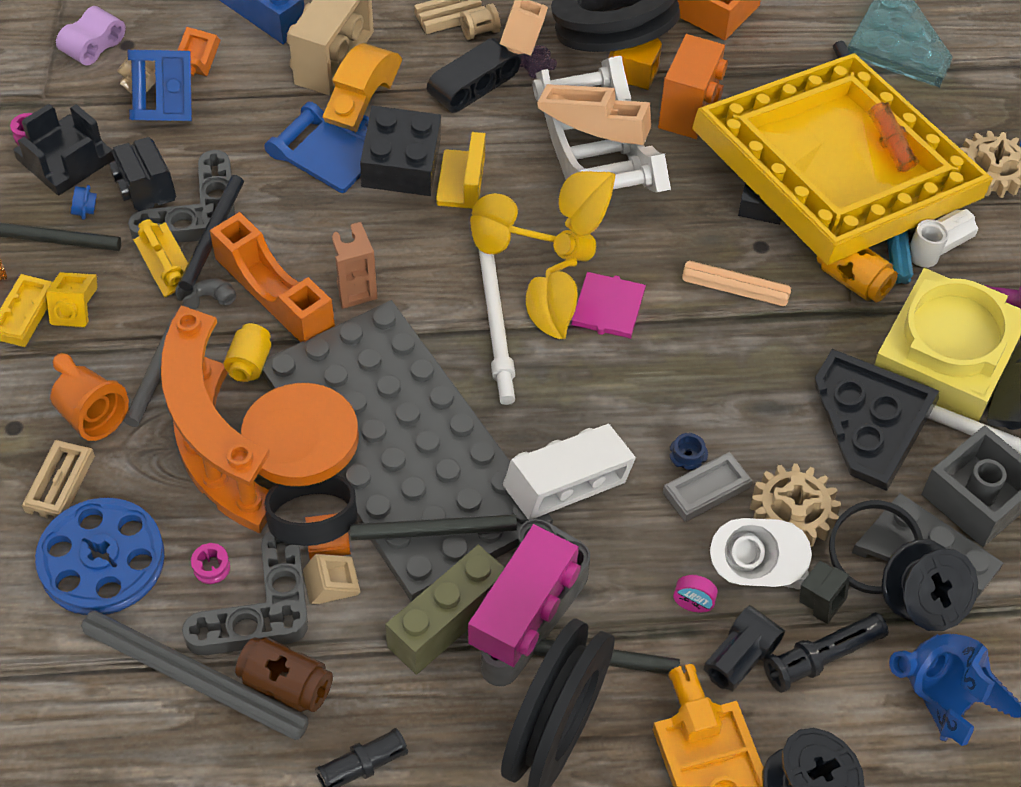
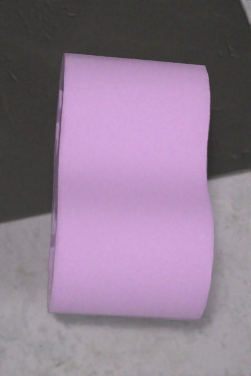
M92 6L84 12L77 22L68 24L60 30L57 35L56 46L58 50L85 66L91 65L105 49L120 43L125 34V24L98 6Z

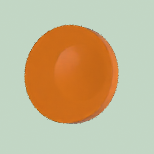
M313 383L288 384L267 392L249 408L241 427L242 436L269 449L270 454L258 474L269 481L286 486H308L333 477L351 461L359 440L357 417L351 404L335 390Z

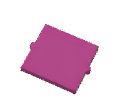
M587 272L571 325L596 330L600 335L609 333L631 339L646 285L622 280L617 275L609 277Z

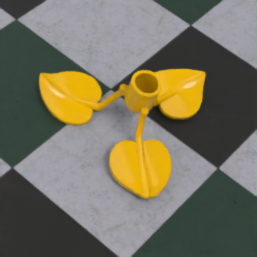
M581 171L572 174L566 179L560 190L559 209L564 216L568 217L565 221V226L570 230H564L557 236L513 226L517 218L518 208L511 198L503 194L485 195L475 203L472 209V216L470 218L473 240L480 251L491 255L503 252L510 243L511 233L553 242L554 250L558 256L566 259L548 268L545 273L546 277L533 278L526 292V308L531 320L541 331L554 338L566 339L567 329L574 315L578 296L575 281L569 274L560 270L569 266L575 267L577 261L586 262L594 256L596 241L591 233L600 225L607 211L615 182V174L612 172Z

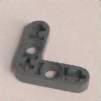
M210 150L203 153L198 160L200 204L153 208L135 212L128 222L132 239L139 237L138 225L142 221L150 219L158 225L166 222L177 243L199 241L221 198L209 197V192L216 189L225 190L232 176L229 156L220 150ZM212 166H218L219 176H212ZM233 205V207H232V209H231V211H230V213H229L227 219H229L230 217H232V216L235 215V206H234V205ZM182 219L192 222L186 228H176L173 226L175 222Z
M268 531L262 538L261 543L266 602L201 611L192 614L186 619L182 629L187 648L197 655H212L240 651L254 637L259 639L268 637L281 644L293 643L303 638L308 630V617L299 545L285 543L286 563L279 564L276 552L277 544L285 542L277 539ZM284 576L291 577L296 581L294 588L288 592H278L273 588L274 582ZM292 615L293 627L284 628V616ZM266 617L270 619L271 631L266 632L263 619ZM244 619H251L258 624L255 632L247 636H241L234 632V627L238 622ZM226 623L228 637H222L220 624ZM207 627L209 631L207 639L199 640L197 636L200 632L199 628Z

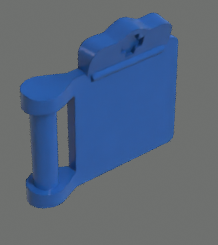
M308 101L301 108V114L278 137H271L265 143V150L274 159L287 161L336 191L345 193L361 177L360 161L369 117L364 115L357 132L326 123L322 117L324 111L317 104ZM310 124L319 125L294 150L288 147Z

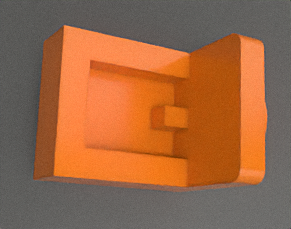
M186 27L177 51H191V77H194L195 73L207 77L221 40L215 34Z

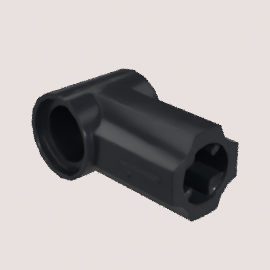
M749 605L735 620L725 641L705 662L703 670L722 690L728 689L733 692L759 660L764 661L765 657L774 652L783 639L786 630Z

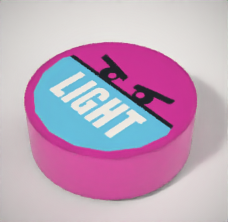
M686 575L678 579L673 598L679 606L688 611L708 612L714 608L718 590L705 577Z

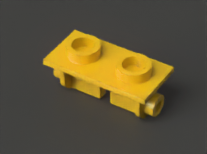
M147 219L138 225L139 237L133 240L165 298L175 293L176 286L188 262L167 223L158 225L153 223L152 220Z

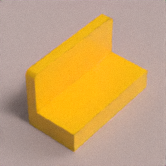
M471 133L469 151L444 150L436 196V204L438 206L473 209L475 203L479 200L485 163L486 133Z

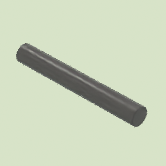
M169 327L166 328L124 418V422L129 426H139L161 378L162 351Z

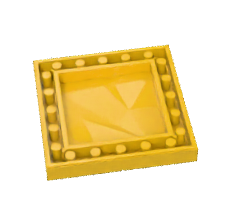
M855 53L698 108L692 127L718 156L760 196L826 265L904 233L908 229H913L923 220H934L983 199L993 180L987 172Z

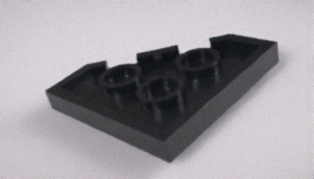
M832 349L815 376V386L850 475L887 491L939 400V390Z

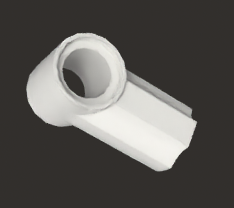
M956 209L938 220L927 219L921 221L910 242L912 263L920 267H932L937 264L942 254L975 237L978 231L975 216L967 209Z

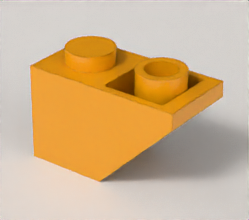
M656 38L635 47L610 51L608 58L622 56L627 84L649 90L659 69L662 43Z

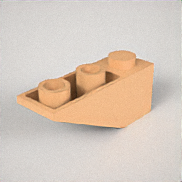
M514 0L499 44L506 46L513 53H525L531 56L548 7L531 0Z

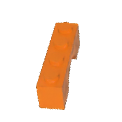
M238 212L210 230L215 259L297 340L306 342L315 335L335 327L332 299L309 277L298 282L288 275L272 255L262 232L242 213Z

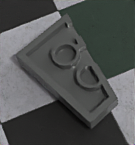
M899 493L892 503L906 510L914 518L921 530L923 539H931L946 549H954L968 557L976 569L979 583L978 598L998 574L1004 563ZM885 510L855 544L852 553L864 558L869 554L889 561L891 555L903 544L911 542L915 538L909 526L900 517Z

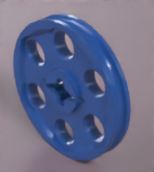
M97 498L71 506L51 521L38 542L35 564L39 579L46 593L59 606L82 615H88L90 611H98L106 615L121 611L135 604L152 589L161 574L165 553L159 528L154 519L144 509L122 499ZM89 515H99L103 518L101 524L94 529H84L81 527L82 520ZM138 521L142 524V529L135 535L126 536L120 533L122 526L127 522ZM68 542L72 545L70 551L64 556L54 557L49 554L50 549L56 543ZM90 547L94 552H99L100 554L107 552L110 562L100 557L94 559ZM138 555H148L152 558L150 565L142 570L132 569L129 564ZM67 576H76L81 579L77 588L72 591L64 592L58 589L59 582ZM114 582L121 585L119 593L112 598H102L98 595L99 589L104 584Z

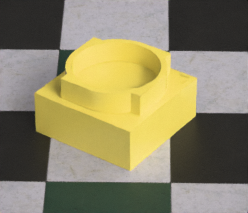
M923 268L881 346L874 365L939 390L937 406L979 422L1021 338V309L1006 303L1008 296L966 279H950Z

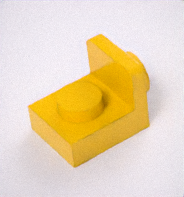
M60 272L46 291L49 322L51 325L85 327L88 324L87 303L98 288L96 274Z

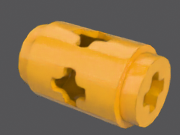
M869 248L829 265H826L817 256V262L821 264V269L866 301L880 302L890 292L898 278V273L893 270V264Z

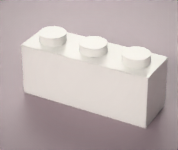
M610 424L595 429L587 428L571 438L563 441L555 440L544 448L516 455L509 463L503 486L526 518L531 520L625 483L636 457Z

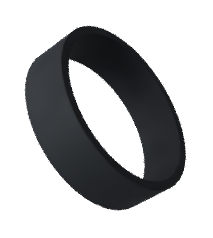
M338 475L308 486L276 484L265 497L264 504L269 531L274 537L285 543L300 546L328 543L346 534L350 530V524H355L357 520L355 490L348 480ZM310 494L332 495L348 503L341 512L333 517L311 523L290 522L274 514L286 502Z
M882 500L864 501L850 507L839 517L830 536L829 555L833 567L845 572L837 559L835 537L840 525L852 514L865 509L889 511L900 517L909 526L915 540L923 539L921 530L914 518L900 506ZM849 576V586L870 594H883L881 586L865 585Z

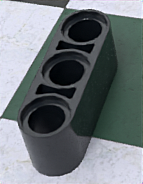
M490 38L436 71L427 83V93L450 112L456 113L515 76L521 66V57L509 51L506 46L500 45V40L497 38Z

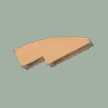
M547 84L537 102L538 109L556 120L582 132L612 141L644 145L651 129L650 102L615 100V88Z

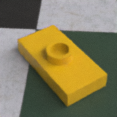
M20 274L0 308V341L26 347L48 308L46 291L52 284V281Z

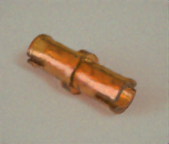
M888 102L874 105L868 111V115L880 134L879 142L881 146L887 148L898 172L911 170L919 163V160L906 139L908 135L904 126H899Z

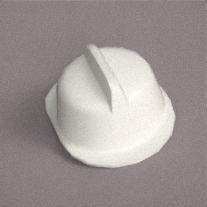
M741 518L730 520L715 533L710 547L711 561L718 574L728 582L749 586L778 587L790 585L804 575L809 568L812 557L810 541L804 532L793 523L776 519Z

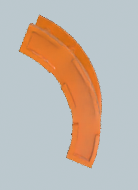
M181 305L167 332L161 359L162 388L168 410L173 419L174 433L181 459L188 475L202 494L205 493L217 505L218 510L240 525L261 533L267 523L264 503L269 489L262 487L254 482L270 454L269 449L242 436L216 410L217 396L228 372L224 368L223 363L204 357L210 335L217 324V318Z

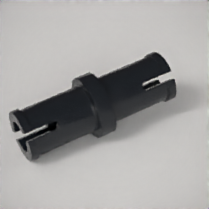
M394 728L390 732L364 745L356 743L350 746V752L322 766L316 767L317 778L322 787H341L361 776L367 779L374 775L375 769L400 756L407 755L406 742L400 731Z

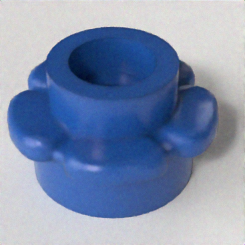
M87 185L86 188L75 186L71 214L81 216L82 220H85L86 214L94 215L97 193L90 192V185Z

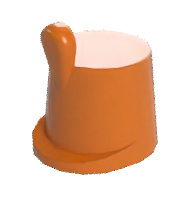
M57 354L53 359V367L62 374L56 380L51 390L50 400L52 405L84 439L97 441L107 437L118 428L127 414L129 399L125 387L115 380L104 379L85 366H76L68 354Z

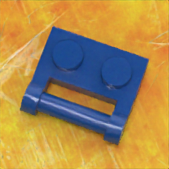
M127 50L128 60H131L132 109H129V120L192 121L191 51ZM145 61H155L156 110L146 109Z

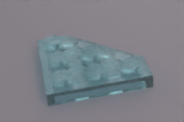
M873 0L848 45L850 53H855L864 62L939 88L953 59V56L914 0Z

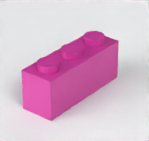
M533 524L468 623V644L513 668L522 654L529 656L539 638L538 628L543 620L550 622L559 607L560 598L558 596L564 587L570 589L578 578L581 570V565L577 564L579 546Z

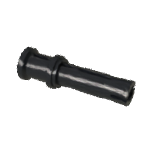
M874 612L868 617L838 629L814 642L801 640L795 643L794 649L779 656L771 654L765 657L763 661L765 673L777 691L780 693L790 689L792 683L806 676L810 678L819 676L824 669V665L888 636L889 630L886 621L879 613Z

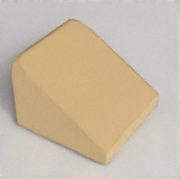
M315 554L303 569L310 604L326 603L356 596L360 593L351 556Z

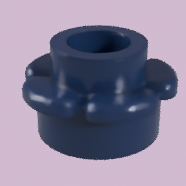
M681 434L670 445L672 453H670L669 457L677 467L692 471L700 467L702 462L707 461L708 450L705 442L696 434ZM685 452L691 453L692 455L687 456L685 455Z

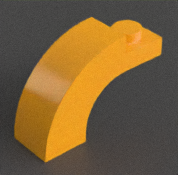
M366 43L358 44L352 48L339 65L332 81L335 88L322 116L324 121L357 132L375 90L379 86L391 88L403 60L398 53Z

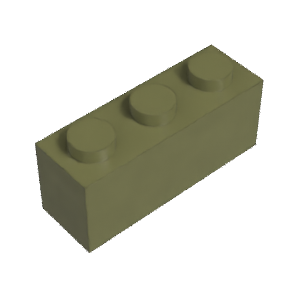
M478 544L385 624L387 648L416 675L420 673L468 630V623L505 567Z

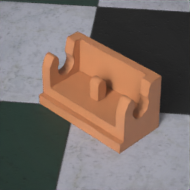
M361 222L351 224L352 238L355 239L351 243L342 242L338 232H334L332 236L333 246L337 253V256H335L337 287L342 309L378 299L374 250Z

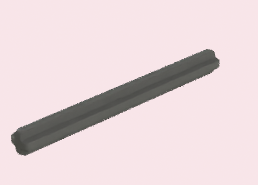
M90 611L81 624L84 634L294 740H299L308 727L309 722L306 715L98 611Z

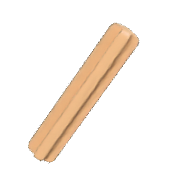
M687 261L682 275V279L688 283L779 306L787 305L791 293V287L786 284L694 261Z

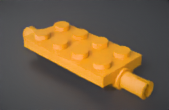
M686 664L684 666L686 669L685 673H683L681 666L672 669L668 676L672 681L681 707L678 709L679 713L672 718L654 722L652 729L672 786L763 787V765L738 702L733 701L719 705L713 703L710 698L705 697L693 664Z

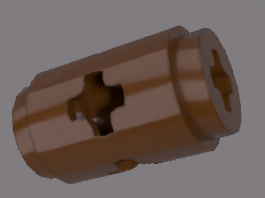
M254 637L250 639L242 649L235 668L236 676L242 679L244 685L264 695L273 696L279 702L300 712L305 710L317 711L327 698L333 681V674L331 671L326 670L324 663L303 653L294 652L288 646L268 637L263 639ZM282 672L288 673L286 677L280 674Z

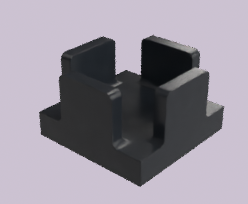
M50 104L23 119L22 125L26 137L19 139V146L13 149L16 159L58 196L114 160L112 149L101 139L96 120L77 104L70 108L71 114L59 121L55 108Z

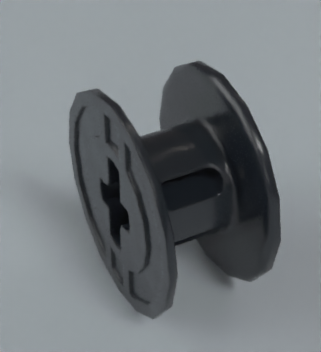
M916 539L903 544L891 555L883 570L881 587L884 600L893 613L906 620H912L914 624L927 631H945L957 626L970 613L977 598L979 583L976 569L967 556L954 549H946L931 539Z
M817 728L800 729L787 739L784 748L779 749L767 759L762 771L763 787H865L863 770L855 753L837 736L829 731Z

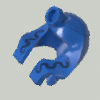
M937 634L929 640L922 642L914 652L898 651L894 652L890 657L889 666L892 673L899 678L908 677L915 693L924 700L939 729L940 740L946 742L948 738H952L961 746L968 744L974 731V726L962 716L975 702H984L985 705L997 708L999 712L1003 711L1004 714H1010L1014 718L1021 717V702L992 673L988 649L978 640L958 634Z

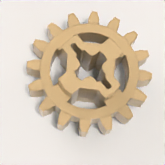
M987 131L986 137L975 133L972 140L966 138L963 146L960 147L964 153L993 178L985 196H989L991 191L997 192L1000 198L1004 197L1006 191L1013 196L1017 195L1019 188H1021V147L1017 145L1019 138L1016 137L1010 141L1006 139V133L1004 132L999 137H994L992 131Z
M795 463L789 472H786L782 465H778L775 476L766 471L763 474L762 482H756L750 509L755 511L753 519H776L793 523L804 532L810 541V546L813 547L816 537L824 541L827 539L830 529L834 528L839 518L838 513L841 502L835 500L838 490L836 488H826L828 480L826 475L818 479L813 477L814 468L812 467L806 473L800 472L798 464Z

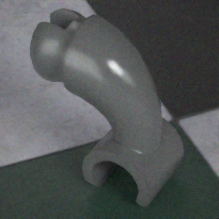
M217 278L199 281L195 283L191 291H185L179 285L176 286L175 290L177 299L179 301L183 300V305L193 310L198 308L200 305L199 297L203 295L213 297L224 306L232 304L236 299L235 290L232 288V285L225 280Z

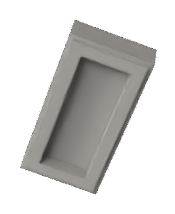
M728 452L665 484L663 494L684 522L750 489L753 480L734 456Z

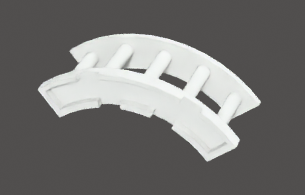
M622 56L611 57L601 61L602 67L599 68L598 72L550 80L548 69L541 70L536 73L537 79L533 80L535 99L539 100L547 84L589 87L601 85V87L615 88V100L631 101ZM544 112L550 137L565 179L581 171L612 172L615 174L613 189L643 184L644 187H647L652 192L671 190L665 154L658 152L653 146L645 147L644 145L621 143L607 139L570 147L564 130L574 128ZM619 151L622 154H627L629 158L628 161L587 169L583 168L577 161L578 159Z

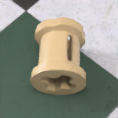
M493 3L486 5V9L470 13L467 10L460 12V24L467 40L474 39L477 34L489 31L493 33L500 32V17Z

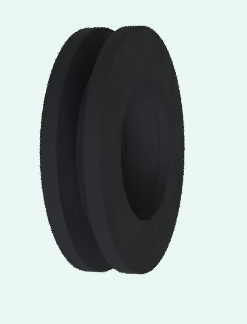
M553 0L551 4L552 15L556 21L555 30L558 40L571 49L587 52L616 51L647 43L668 32L678 22L680 17L677 0ZM614 8H622L619 10L607 11Z
M574 618L563 628L541 663L517 714L502 759L501 776L516 783L531 766L528 787H551L578 741L597 700L613 654L615 643L613 635L600 631L594 636L588 646L585 647L588 637L587 623Z

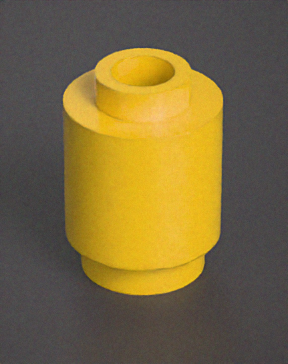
M248 323L236 331L223 362L224 368L233 379L240 382H248L260 377L272 346L270 341L271 335L267 329L257 324Z

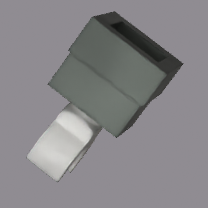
M819 560L810 573L807 570L799 580L790 585H785V587L800 589V603L813 609V616L828 624L847 599L850 575Z

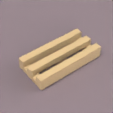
M431 0L414 5V13L425 34L460 26L461 11L467 10L470 13L486 9L485 6H482L481 0Z
M55 440L22 504L25 513L33 514L36 511L41 517L48 518L49 515H52L55 519L60 513L70 508L95 457L93 449ZM63 453H68L61 468L57 470L53 478V484L44 502H41L40 499Z

